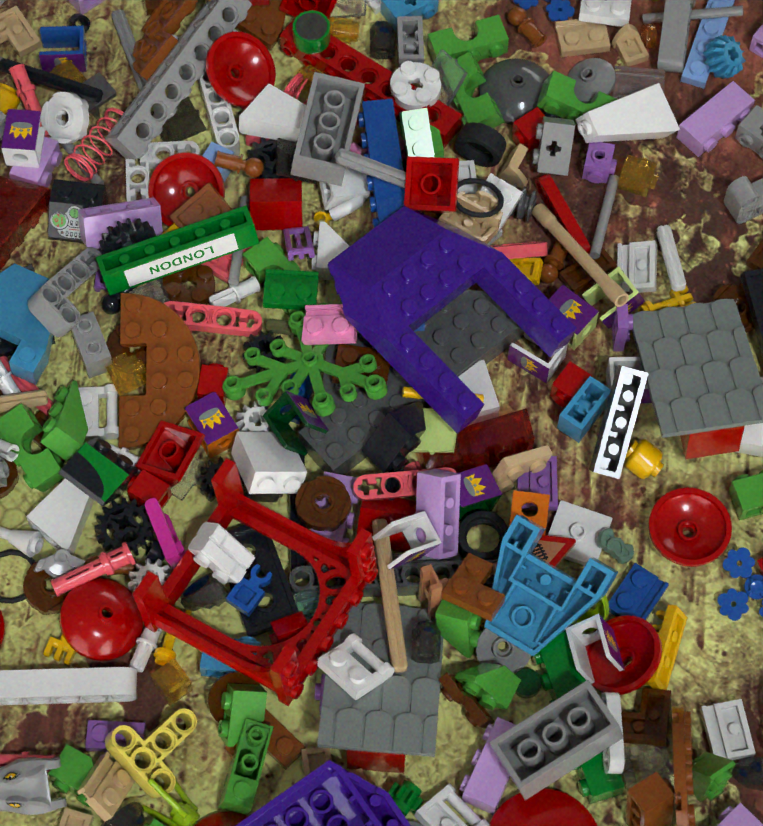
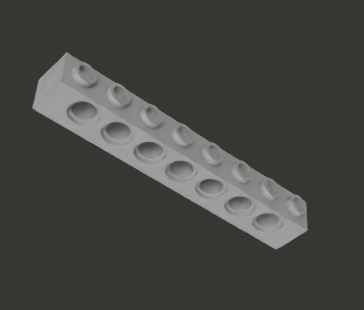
M211 0L206 2L179 38L178 43L162 61L105 139L125 159H139L147 153L150 142L160 135L164 123L177 112L178 104L191 93L192 85L205 74L206 57L212 43L220 36L234 32L233 30L237 24L247 17V11L252 5L249 0ZM223 11L225 13V19H223L222 17ZM208 30L211 32V38L208 36ZM194 49L197 51L196 58L194 56ZM180 68H181L182 71H183L182 77L180 76V73H179ZM166 87L168 88V96L165 94ZM151 107L154 108L153 116L151 115ZM137 126H138L139 129H140L139 136H137V134H136V127H137Z

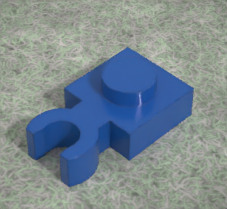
M259 564L252 568L249 581L243 577L226 597L228 604L248 617L265 596V591L260 588L269 585L272 581L271 572L264 578L257 577L261 570Z

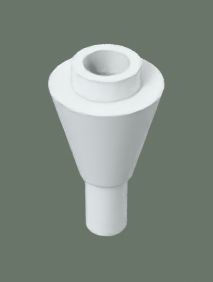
M0 526V538L7 540L31 558L42 550L44 541L40 531L10 530Z

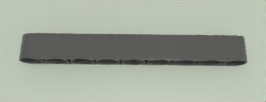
M486 560L490 563L498 562V560ZM463 561L409 562L394 568L398 596L419 595L420 581L411 583L406 578L410 575H416L420 578L421 567L431 564L436 575L443 574L450 579ZM323 565L321 571L326 573L329 569ZM312 566L294 568L289 576V584L293 596L298 599H319L320 585ZM379 573L372 584L368 583L363 590V597H382ZM334 577L333 579L337 582L334 585L326 586L329 589H338L344 586L346 580L342 577ZM488 578L484 585L492 589L494 579ZM299 579H306L309 581V583L303 587L295 584V582Z

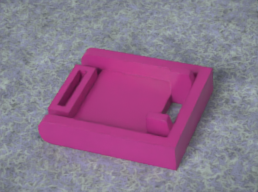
M148 499L145 502L147 514L165 559L174 570L186 551H184L181 540L179 541L170 517L164 514L157 499Z

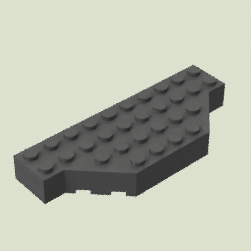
M466 290L425 322V331H416L415 333L459 377L480 360H484L487 365L509 348L511 343H515L523 337L525 332L485 291ZM357 332V342L347 344L375 349L359 332ZM330 344L327 347L325 361L335 364L339 344ZM391 365L387 380V394L378 400L370 399L366 394L365 388L356 387L357 398L354 401L346 402L342 399L339 391L341 385L332 383V375L324 373L323 385L325 391L332 395L336 405L334 412L329 416H319L329 431L324 434L305 426L298 432L299 440L308 451L307 454L323 472L345 475L367 458L362 449L389 412L417 401L423 404V408H429V404L424 399L402 397L403 386H412Z

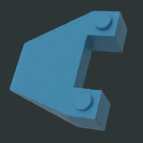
M14 263L0 273V337L18 345L9 361L12 375L36 385L49 363L53 335L31 313L27 304L30 297L50 279Z
M516 515L502 539L492 587L493 590L505 595V602L492 622L489 620L485 621L484 627L531 656H535L606 595L618 571L593 557L589 558L576 580L532 553L545 528L523 515Z

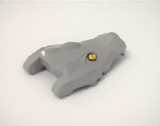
M27 757L14 760L0 767V811L22 815H39L67 807L66 797L51 799L47 770L61 767L60 757Z

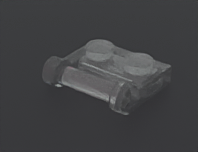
M653 745L624 747L625 762L623 776L627 790L637 784L631 762L633 758H638L643 779L657 771L662 779L667 778L674 787V773L666 747Z

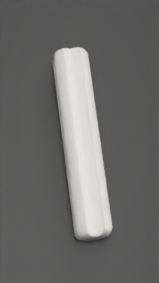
M660 225L657 228V237L671 288L675 292L683 291L686 288V280L671 227L669 225Z

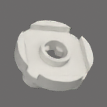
M405 61L391 77V95L395 98V102L406 110L422 109V107L428 105L431 107L440 97V74L438 70L427 64ZM419 83L422 88L418 87L416 90H412V85L410 84Z
M57 92L52 96L54 97L43 105L41 111L42 127L48 131V134L51 136L49 138L57 140L58 143L70 144L81 140L87 135L89 125L88 102L72 92ZM67 112L68 121L65 124V121L62 120V115H65Z

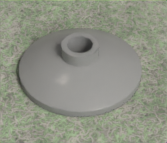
M600 58L583 60L576 64L568 74V77L576 80L574 93L583 103H589L598 91L609 95L616 82L614 68L609 62Z
M487 628L480 633L478 646L476 647V655L480 664L504 665L515 674L522 670L530 660V654ZM502 641L508 643L505 649H499L498 644Z

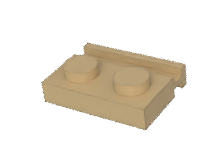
M579 19L555 22L556 37L561 57L610 52L611 45L605 24L579 21Z
M108 751L98 758L77 790L79 795L83 794L87 798L86 803L104 822L114 816L135 782L117 761L113 762L109 758L110 754Z

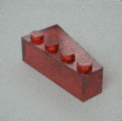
M0 176V271L11 258V253L15 248L20 247L25 241L24 237L30 229H34L37 226L42 214L49 211L50 190L48 187Z
M527 408L465 427L457 434L454 453H435L431 455L429 452H419L422 468L447 467L460 473L486 464L489 468L498 466L504 457L532 450L535 437Z

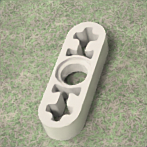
M603 692L601 699L619 724L623 734L620 695L615 692ZM623 739L603 751L605 773L622 774L625 762Z

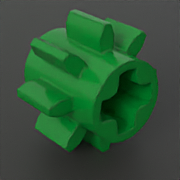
M404 780L401 785L394 782L388 791L405 817L409 811L415 814L423 804V799L419 797L422 793L421 789L408 780Z

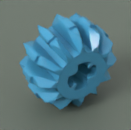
M721 35L706 44L707 50L703 54L707 60L704 63L708 64V72H713L715 78L728 79L743 70L742 64L745 62V59L742 57V53L744 51L740 49V42H735L734 36Z

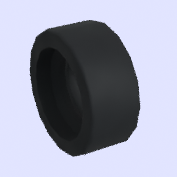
M471 122L466 123L461 128L455 141V148L464 159L474 160L475 165L494 167L500 162L507 143L504 137L492 127L482 123Z
M476 511L467 515L459 525L458 550L461 556L465 559L468 553H471L484 560H498L502 539L508 530L505 521L496 513L489 511ZM476 525L491 526L499 535L498 546L490 552L475 551L467 543L468 531Z

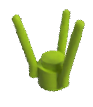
M152 778L148 780V783L173 807L169 814L173 818L170 819L145 805L141 806L142 811L169 826H193L200 817V814L196 812L198 808L190 801L177 780L174 789L185 804L182 802L177 803Z

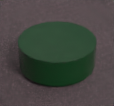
M522 669L515 674L521 679L515 692L519 697L529 699L539 693L541 678L536 671Z

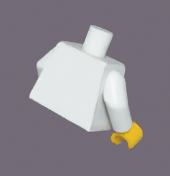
M346 167L342 186L319 181L324 209L329 210V213L326 214L322 211L315 213L314 221L317 222L324 219V222L330 225V220L337 221L362 207L370 192H373L368 191L367 174Z

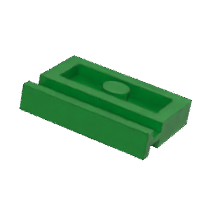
M266 269L263 308L305 310V305H317L319 272Z

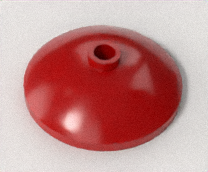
M229 32L217 38L208 50L206 57L208 79L216 93L228 103L239 107H248L268 84L274 86L276 70L273 58L265 45L256 37L244 32Z
M177 153L167 157L156 167L150 178L148 195L149 198L154 197L160 204L162 222L171 227L175 222L171 219L170 215L191 198L188 195L190 187L194 188L196 194L206 184L211 183L220 195L225 198V186L221 173L209 159L195 153Z
M687 487L672 490L656 502L649 517L648 529L653 545L663 557L678 565L697 567L709 564L723 554L731 539L732 523L726 507L718 498L707 491ZM689 531L692 533V536L686 537L683 532Z
M97 578L73 588L65 597L60 609V628L65 640L78 654L91 660L110 661L124 656L135 646L137 638H140L142 633L143 620L132 592L113 580ZM102 611H108L110 613V618L104 617L102 615Z
M626 615L606 621L614 630L624 670L619 671L606 657L601 639L585 646L595 683L591 685L602 693L615 692L623 695L639 689L654 675L661 661L662 642L656 629L643 618Z

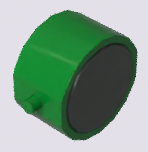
M311 10L302 12L295 18L293 22V42L296 48L307 54H315L324 51L330 43V22L323 13Z

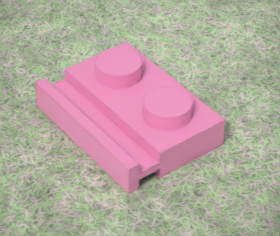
M305 305L306 315L304 316L301 340L303 344L356 343L357 330L345 318L342 310L343 305Z

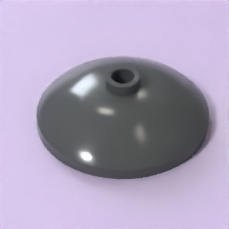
M519 58L506 59L492 65L485 72L486 82L480 85L479 96L488 92L496 101L505 121L504 123L513 125L514 121L537 107L543 83L549 74L544 68L532 61Z

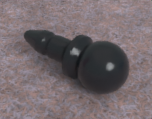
M138 286L113 295H105L101 301L102 310L110 315L118 313L121 310V293H132L133 289H136Z

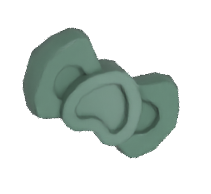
M611 528L604 529L598 534L597 546L603 548L606 553H610L611 557L616 559L619 564H625L633 558V546L631 544H624L621 538L615 537Z

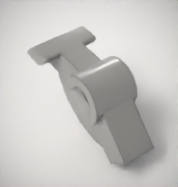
M60 549L54 555L38 560L34 567V572L37 573L45 570L47 574L57 578L83 566L85 561L71 555L65 549Z

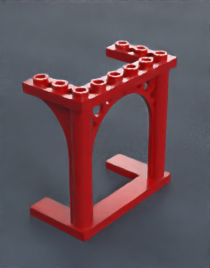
M226 458L211 479L218 506L207 522L218 523L226 530L232 519H235L304 557L314 569L320 585L318 606L310 622L298 634L284 642L268 646H253L238 642L173 607L200 568V565L193 560L195 555L189 550L183 555L163 586H161L158 576L148 571L132 595L147 629L155 633L160 628L276 692L279 702L289 706L293 699L297 700L304 689L303 683L308 675L312 676L318 668V658L321 657L323 652L327 653L334 642L333 637L338 629L342 630L349 619L348 613L353 606L357 607L364 595V588L368 583L372 584L378 574L372 533L361 528L353 542L345 543L323 537L244 496L237 465ZM323 565L328 567V572L324 573L321 571ZM334 577H342L346 580L344 586L338 589H329L326 583ZM329 596L335 597L331 605L326 603ZM315 621H321L318 626L314 625ZM300 641H306V645L303 644L302 651L300 652L296 647ZM267 653L273 654V664L269 663L270 658H264Z

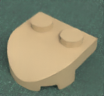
M477 190L476 194H465V191L457 194L458 202L464 208L471 211L489 212L498 205V199L481 190ZM456 208V212L443 213L439 217V221L459 228L488 244L499 230L503 212L500 210L499 213L491 217L477 218L468 216Z

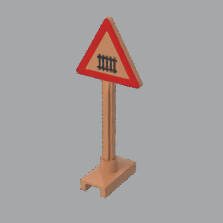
M542 535L532 553L557 567L575 546L576 540L574 538ZM498 562L493 563V572L491 573L489 578L495 576ZM431 564L421 567L418 597L420 602L429 600L427 614L429 620L436 618L435 613L441 603L442 590L450 580L447 578L439 580Z

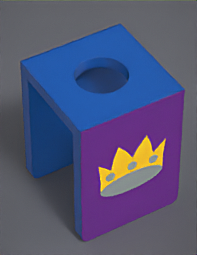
M84 26L40 27L43 48H79V51L39 52L43 71L49 73L87 72V40Z

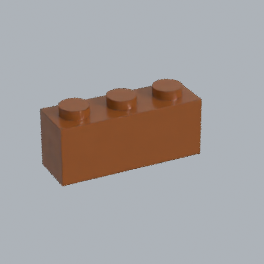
M656 771L627 790L626 824L628 826H672L675 789L667 778L662 779Z

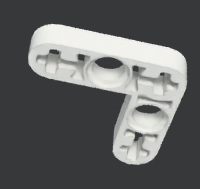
M193 141L151 142L148 145L147 153L140 158V166H136L135 159H126L127 202L137 200L136 192L140 191L142 199L149 198L150 169H156L163 161L156 157L158 152L168 151L171 156L175 154L174 151H178V153L191 151L200 155L199 146ZM135 174L145 176V180L141 183H134L131 178Z

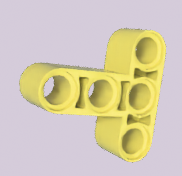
M186 708L179 709L168 716L144 740L130 726L121 725L108 733L105 738V747L148 796L161 798L162 796L155 791L148 783V780L150 778L154 780L156 776L160 777L165 783L164 790L167 793L174 789L176 784L175 776L162 760L193 732L197 725V718L191 710ZM176 717L184 719L186 722L185 730L177 727ZM116 734H122L125 737V747H121L116 743ZM156 736H160L165 740V749L157 747L155 743ZM136 755L144 758L146 763L144 769L136 766L134 760Z

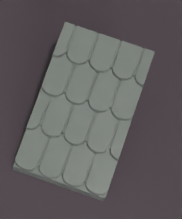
M719 299L710 303H693L683 307H667L662 310L640 311L633 314L632 333L643 372L648 373L646 383L662 438L680 436L685 459L738 452L744 427L746 425L763 423V385L734 299Z
M359 603L357 607L353 606L348 613L349 619L342 630L338 629L333 637L334 642L330 650L342 644L350 634L355 633L362 639V644L384 663L388 662L391 665L383 605L378 603ZM399 606L408 663L407 671L393 673L384 683L356 701L327 674L325 675L317 747L347 750V769L404 773L406 755L435 757L440 681L438 679L441 677L443 637L437 632L436 618L429 620L427 616L428 608ZM356 652L350 654L372 674L376 672Z

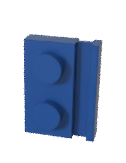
M634 563L609 600V613L616 617L630 615L647 620L667 590L669 583H664L658 579L659 577Z

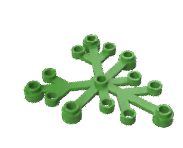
M320 303L319 305H329V304H328V303ZM302 311L293 312L288 320L291 332L298 336L302 352L287 347L282 339H276L270 344L273 356L284 357L293 362L284 364L261 355L258 348L251 347L244 353L247 364L251 366L257 365L268 370L244 378L229 376L223 383V391L229 400H239L245 395L246 388L270 381L266 388H260L255 394L260 406H268L273 402V396L280 386L283 393L289 391L298 395L300 386L309 375L315 393L312 406L315 413L322 417L332 414L336 405L332 395L325 391L320 372L339 378L341 385L339 391L342 399L346 402L354 401L357 398L358 393L354 384L364 387L367 396L373 400L383 398L387 394L388 388L383 377L379 375L367 377L361 374L364 372L371 373L376 370L377 362L373 355H363L359 363L340 367L324 361L323 353L330 344L315 345L314 348H312V345H304L301 340L306 313ZM296 372L292 379L285 381L289 374Z

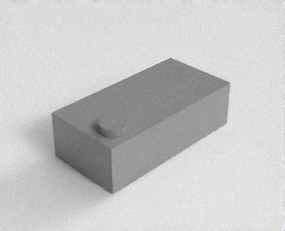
M314 72L290 175L342 186L346 166L336 163L335 154L340 148L350 151L365 83Z
M587 680L489 743L523 798L527 800L624 737L619 724L589 680Z

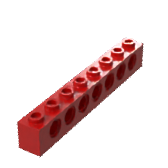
M295 18L280 34V49L287 56L295 57L301 61L308 69H314L319 73L365 83L362 96L363 101L393 99L395 117L399 122V113L409 111L400 107L395 102L393 96H385L391 95L390 81L393 72L331 34L328 47L324 51L315 54H307L296 48L293 42V22ZM410 84L412 85V90H416L418 88L413 84ZM437 100L431 107L428 105L422 108H427L429 120H434V122H429L430 125L440 130L443 148H445L461 129L462 114Z

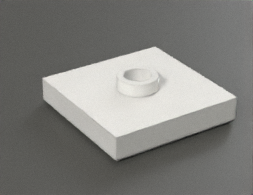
M561 500L548 536L574 538L576 540L575 546L564 559L585 566L589 558L595 557L599 559L602 548L597 546L598 534L602 530L610 528L613 518Z

